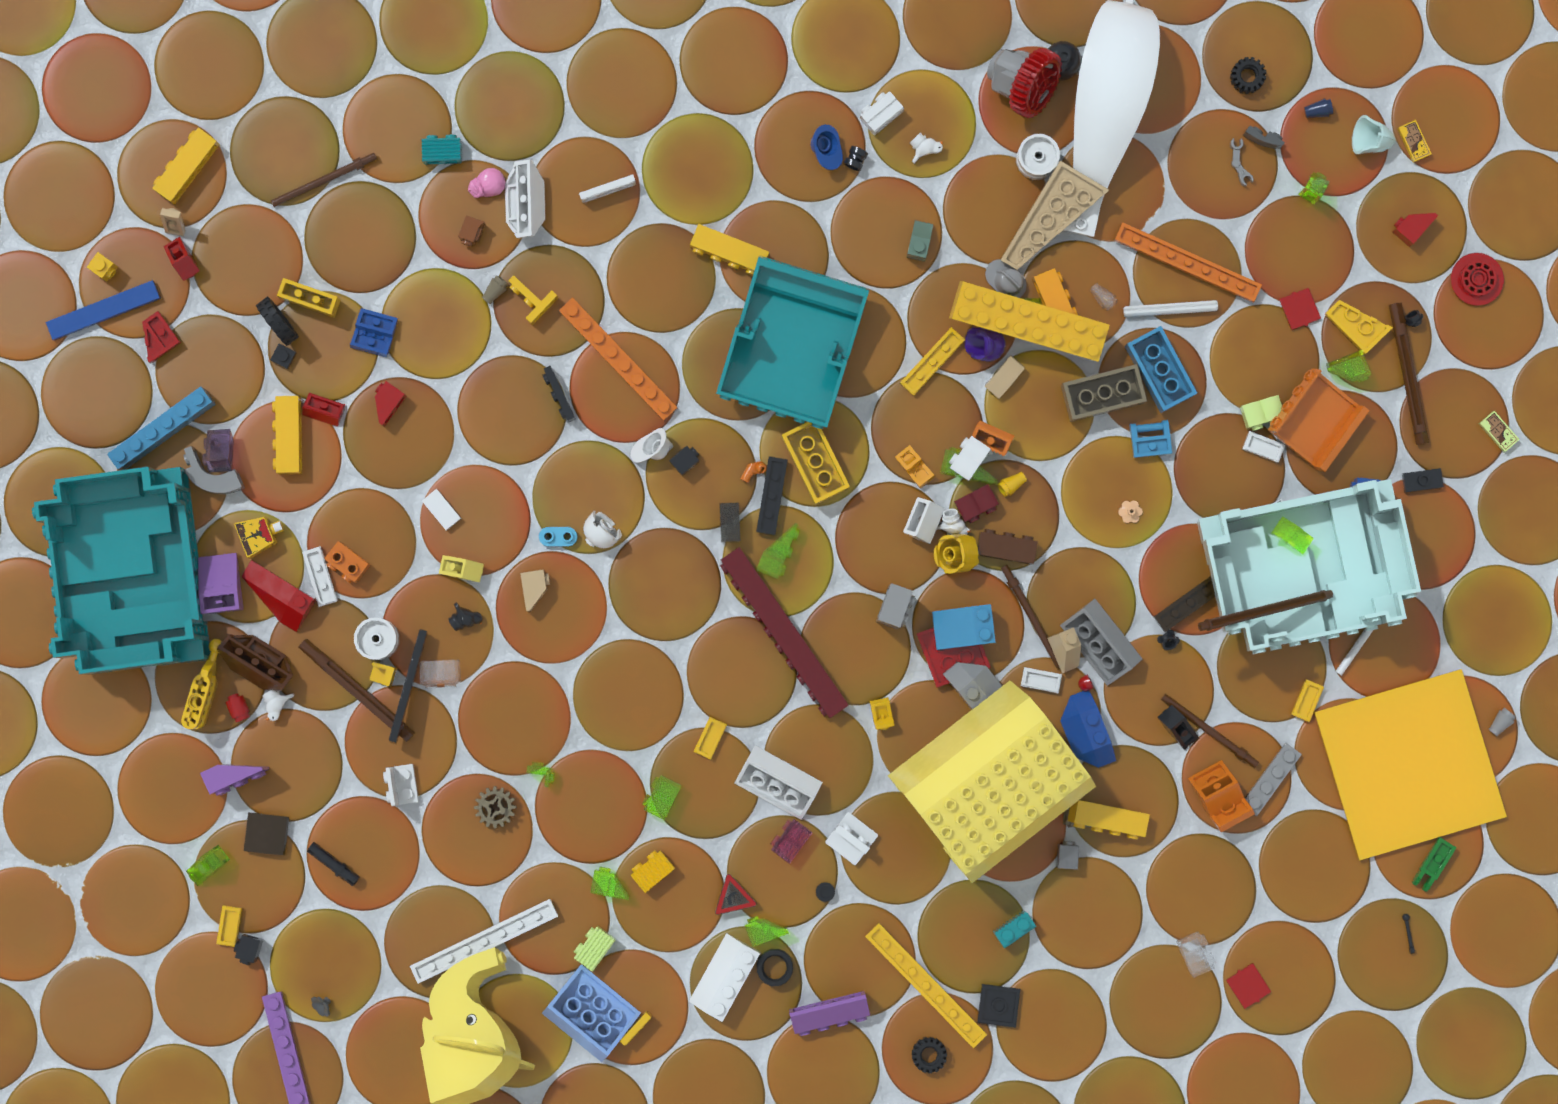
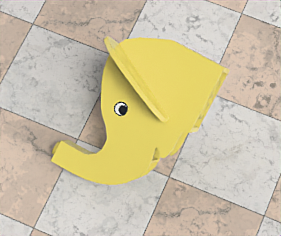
M495 947L472 955L453 965L441 975L431 991L429 1007L433 1020H429L426 1017L423 1018L422 1029L425 1042L420 1047L431 1104H470L488 1098L507 1083L518 1069L534 1070L535 1068L534 1064L521 1060L518 1042L505 1022L497 1014L487 1009L480 1001L479 987L483 980L506 970V956L504 952Z

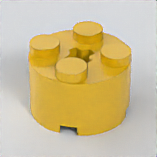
M967 534L945 535L939 539L938 545L934 548L935 562L945 573L968 572L979 563L978 547L973 536Z

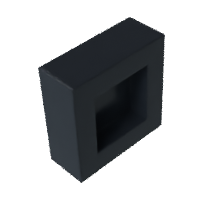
M279 343L270 360L289 369L297 352Z

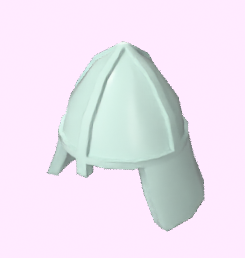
M1362 115L1355 124L1352 135V148L1355 154L1383 152L1391 148L1396 142L1393 133L1385 125L1371 119L1367 115Z

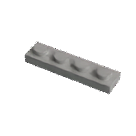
M1284 743L1245 797L1252 807L1255 816L1260 813L1302 755L1287 743Z

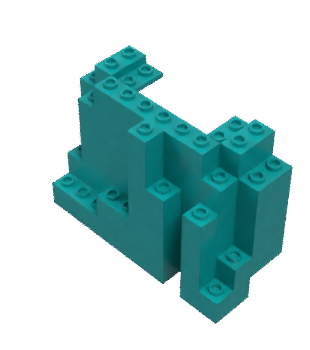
M142 467L55 479L53 492L57 499L34 502V507H32L33 518L37 522L45 524L42 526V532L49 544L47 557L51 560L49 575L53 579L54 584L51 587V592L56 600L54 614L57 617L54 623V630L58 635L56 638H51V643H49V652L51 655L53 654V658L77 657L75 659V669L79 671V674L85 675L208 660L211 652L209 650L210 642L207 622L203 621L200 610L199 555L190 483L185 469L175 467L156 470L151 467Z

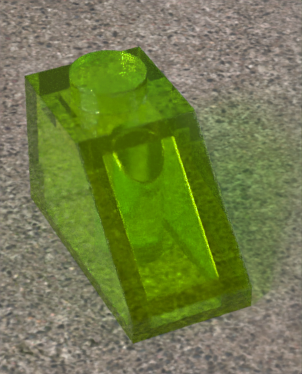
M1313 172L1298 195L1315 204L1323 196L1329 184V181L1326 180L1327 177L1319 172Z
M1363 350L1326 363L1328 372L1352 382L1365 381L1371 375V370Z
M1283 516L1270 533L1302 555L1314 539L1299 526Z
M600 866L599 870H594L590 893L629 900V893L614 872H610L611 868Z
M758 915L747 919L748 923L745 924L752 947L789 934L787 928L764 917L758 918Z

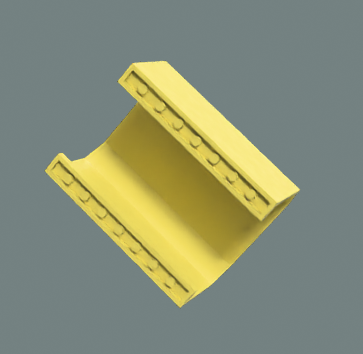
M1008 681L888 775L897 789L905 795L944 845L943 849L971 883L979 879L1096 787L1089 773L1045 714L1026 693L1011 681Z

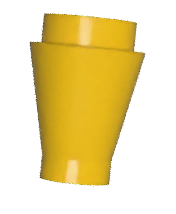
M1022 472L1000 480L997 486L1001 494L1007 497L1008 495L1011 496L1027 479Z

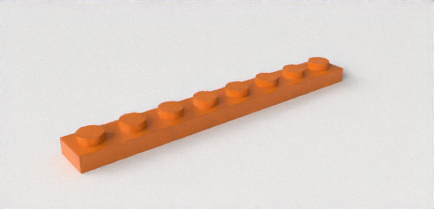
M1123 222L1114 240L1252 303L1255 302L1262 286L1258 282Z
M573 297L559 310L663 421L677 409V406Z

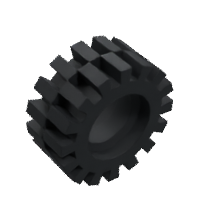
M1245 57L1243 60H1239L1232 68L1230 78H1232L1231 84H1234V88H1238L1240 93H1254L1264 84L1267 72L1264 70V64H1260V60L1256 61L1253 57L1251 59ZM1244 69L1254 71L1255 80L1253 82H1245L1242 79L1241 73Z
M923 1037V1039H919L914 1044L912 1060L919 1070L924 1073L938 1072L940 1068L944 1067L943 1065L947 1061V1052L943 1043L937 1038ZM933 1048L936 1050L937 1057L933 1062H925L922 1059L924 1049Z

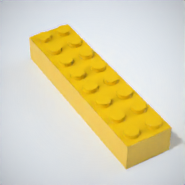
M963 281L959 282L949 316L950 319L1099 362L1110 326L1106 323Z

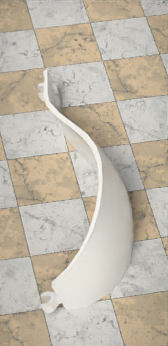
M1107 0L1101 6L1090 29L1078 78L1074 119L1073 168L1108 188L1145 112L1153 89L1160 48L1158 19L1153 10L1134 5L1133 0H1125V2ZM1104 195L1067 226L1064 231L1094 237Z

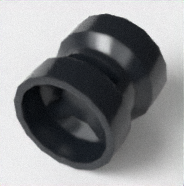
M851 146L850 154L845 158L843 164L855 171H861L863 167L862 162L867 158L868 153L859 147Z

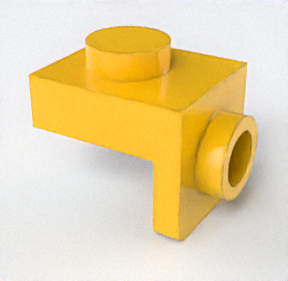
M889 698L870 701L876 730H886L894 726Z

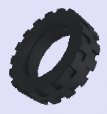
M268 296L256 305L266 323L286 346L299 338L288 319Z

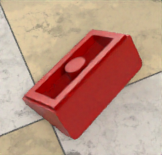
M309 393L302 407V415L338 427L345 404Z

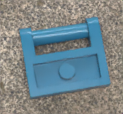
M1168 420L1136 425V423L1129 424L1133 458L1172 454ZM1163 431V435L1138 438L1137 434L1139 432Z

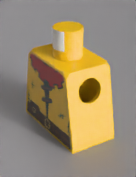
M266 517L234 523L246 556L250 559L277 543L275 534L284 531L280 520L270 524Z

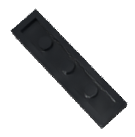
M769 457L757 533L775 535L787 459Z

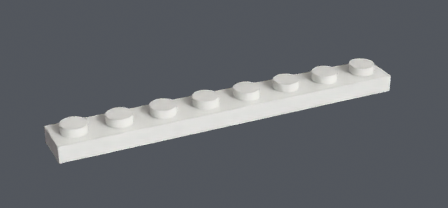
M548 899L411 965L410 968L419 984L448 970L465 958L494 948L558 917L557 911L551 899Z

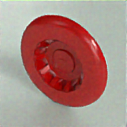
M1471 253L1465 255L1457 261L1452 269V288L1455 294L1467 304L1477 306L1488 304L1498 297L1503 288L1504 275L1502 268L1494 258L1487 254Z

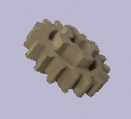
M494 786L493 791L486 788V794L483 792L479 793L482 798L475 800L479 805L474 806V809L479 810L475 816L482 817L480 823L486 821V827L493 824V827L497 828L498 823L504 827V821L511 822L509 816H515L512 809L517 808V806L511 803L515 801V798H509L511 792L505 794L503 787L498 791L497 786ZM496 794L494 800H486L488 796ZM503 797L507 801L508 808L504 807ZM497 802L500 810H496L493 813V808L491 807V804H495ZM483 807L488 811L487 817L483 812ZM498 814L505 815L500 820H494Z

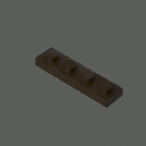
M1211 576L1153 617L1164 632L1215 597Z

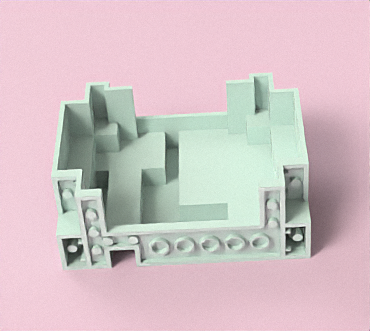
M1391 479L1379 482L1372 480L1358 483L1350 488L1244 510L1238 508L1223 511L1218 515L1201 518L1197 521L1201 544H1203L1207 565L1210 568L1220 616L1320 592L1321 590H1332L1333 598L1327 599L1325 602L1322 601L1222 627L1223 633L1228 632V635L1241 633V629H1243L1247 651H1252L1253 654L1266 652L1265 648L1270 647V651L1282 649L1281 645L1288 643L1290 647L1301 645V641L1307 639L1309 643L1320 641V637L1323 636L1326 637V640L1340 637L1339 633L1347 632V635L1359 633L1358 629L1366 628V631L1376 630L1378 625L1388 623V627L1402 624V620L1407 619L1403 600L1417 597L1416 593L1421 592L1401 499L1395 500Z

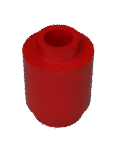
M236 693L227 697L228 701L225 704L231 718L236 723L250 717V710L243 695L239 696Z

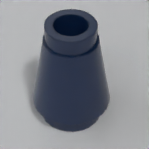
M1322 99L1304 107L1306 118L1329 117V115L1334 114L1331 99Z

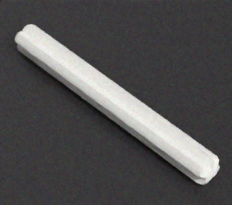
M1212 300L1125 306L1123 314L1124 317L1210 312L1218 310V302Z

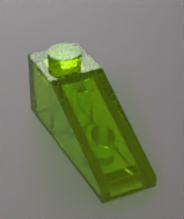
M950 447L949 450L945 449L940 469L941 474L963 478L950 469L952 464L949 463L955 453L959 455L961 449ZM981 466L977 468L970 479L995 486L998 482L996 478Z

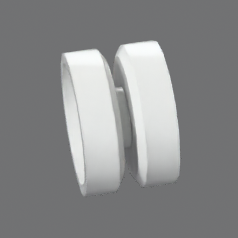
M1045 134L1028 136L1021 143L1016 154V165L1019 171L1025 177L1032 180H1042L1049 177L1060 159L1059 147L1051 137ZM1035 154H1038V157H1041V158H1040V159H1037V158L1035 157Z
M369 618L357 627L354 633V644L362 656L371 660H384L396 652L399 645V633L390 621L383 618ZM374 636H379L378 642L373 640Z

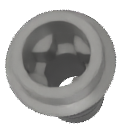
M1504 707L1502 711L1499 710L1489 730L1498 737L1500 733L1514 723L1516 716Z

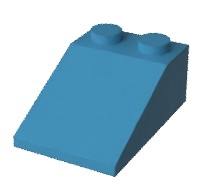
M991 604L932 612L936 650L996 643Z

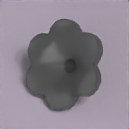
M315 996L311 998L312 1007L317 1010L318 1014L328 1017L330 1015L328 1006L331 1003L328 997L322 999Z

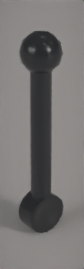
M1403 914L1402 919L1405 921L1409 952L1414 954L1415 950L1409 926L1410 916Z

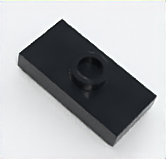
M1441 468L1402 474L1404 493L1444 487Z

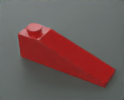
M253 560L250 561L241 576L279 622L295 632H298L317 601L311 595Z

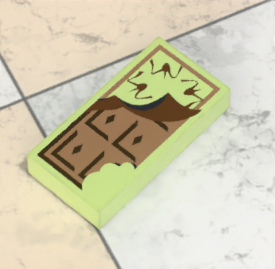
M1495 411L1491 412L1479 423L1503 452H1506L1520 440Z

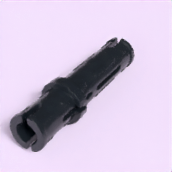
M315 842L308 848L307 853L331 869L335 876L341 877L352 887L357 883L360 876L351 871L347 864L338 861Z

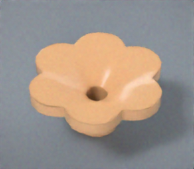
M1124 501L1122 508L1118 510V514L1122 517L1124 523L1138 522L1139 516L1143 513L1137 501Z

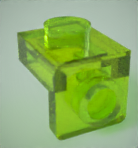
M532 762V765H527V773L546 775L544 787H550V783H554L555 772H552V768L544 767V763Z

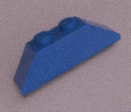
M1082 691L1071 695L1060 722L1072 752L1078 759L1098 768L1115 762L1116 758L1110 737L1090 691Z

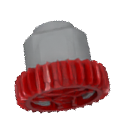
M1038 48L1033 53L1001 49L992 57L988 66L987 76L992 80V90L1009 98L1010 108L1015 113L1026 118H1033L1038 113H1041L1043 108H1046V104L1054 96L1053 93L1057 90V84L1060 83L1059 78L1062 71L1060 67L1062 62L1058 54L1045 48Z

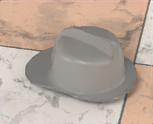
M1000 259L989 263L985 276L990 286L997 292L1018 298L1023 296L1027 284L1020 271Z

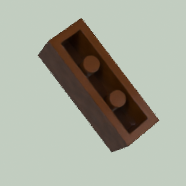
M984 529V532L979 533L977 544L978 556L1029 565L1034 564L1038 541H1033L1034 537L1022 535V538L1014 537L1015 534L1003 532V535L995 534V530Z

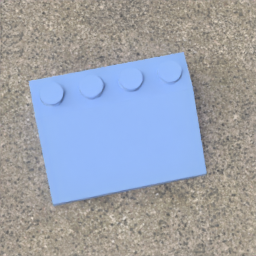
M581 964L542 1014L600 1062H603L641 1012Z

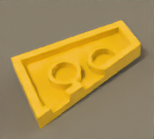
M1338 300L1325 313L1332 323L1364 355L1393 328L1381 323L1372 316L1370 317L1360 312V310L1341 300Z

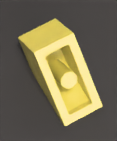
M443 555L439 574L480 583L484 564Z

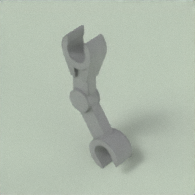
M1233 138L1230 142V147L1233 149L1231 165L1237 171L1241 185L1246 187L1247 184L1244 182V178H1249L1252 183L1253 176L1242 167L1240 162V149L1243 146V140L1240 139V146L1236 147L1234 146Z

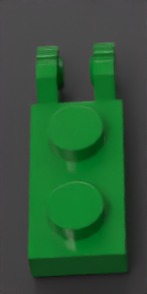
M1438 837L1420 866L1418 873L1415 875L1412 884L1418 885L1424 874L1430 876L1422 888L1423 891L1427 892L1434 881L1438 879L1457 847Z

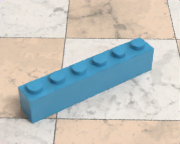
M200 386L107 455L118 470H126L215 406L216 403L206 389Z

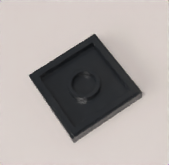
M982 984L977 1023L1016 1028L1021 989Z

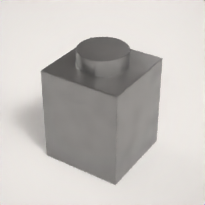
M1063 841V844H1058L1057 868L1078 869L1079 846L1074 845V841Z

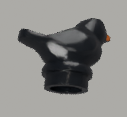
M457 602L454 604L456 613L448 618L455 631L462 630L464 627H472L475 624H482L483 620L479 612H472L469 609L460 607Z

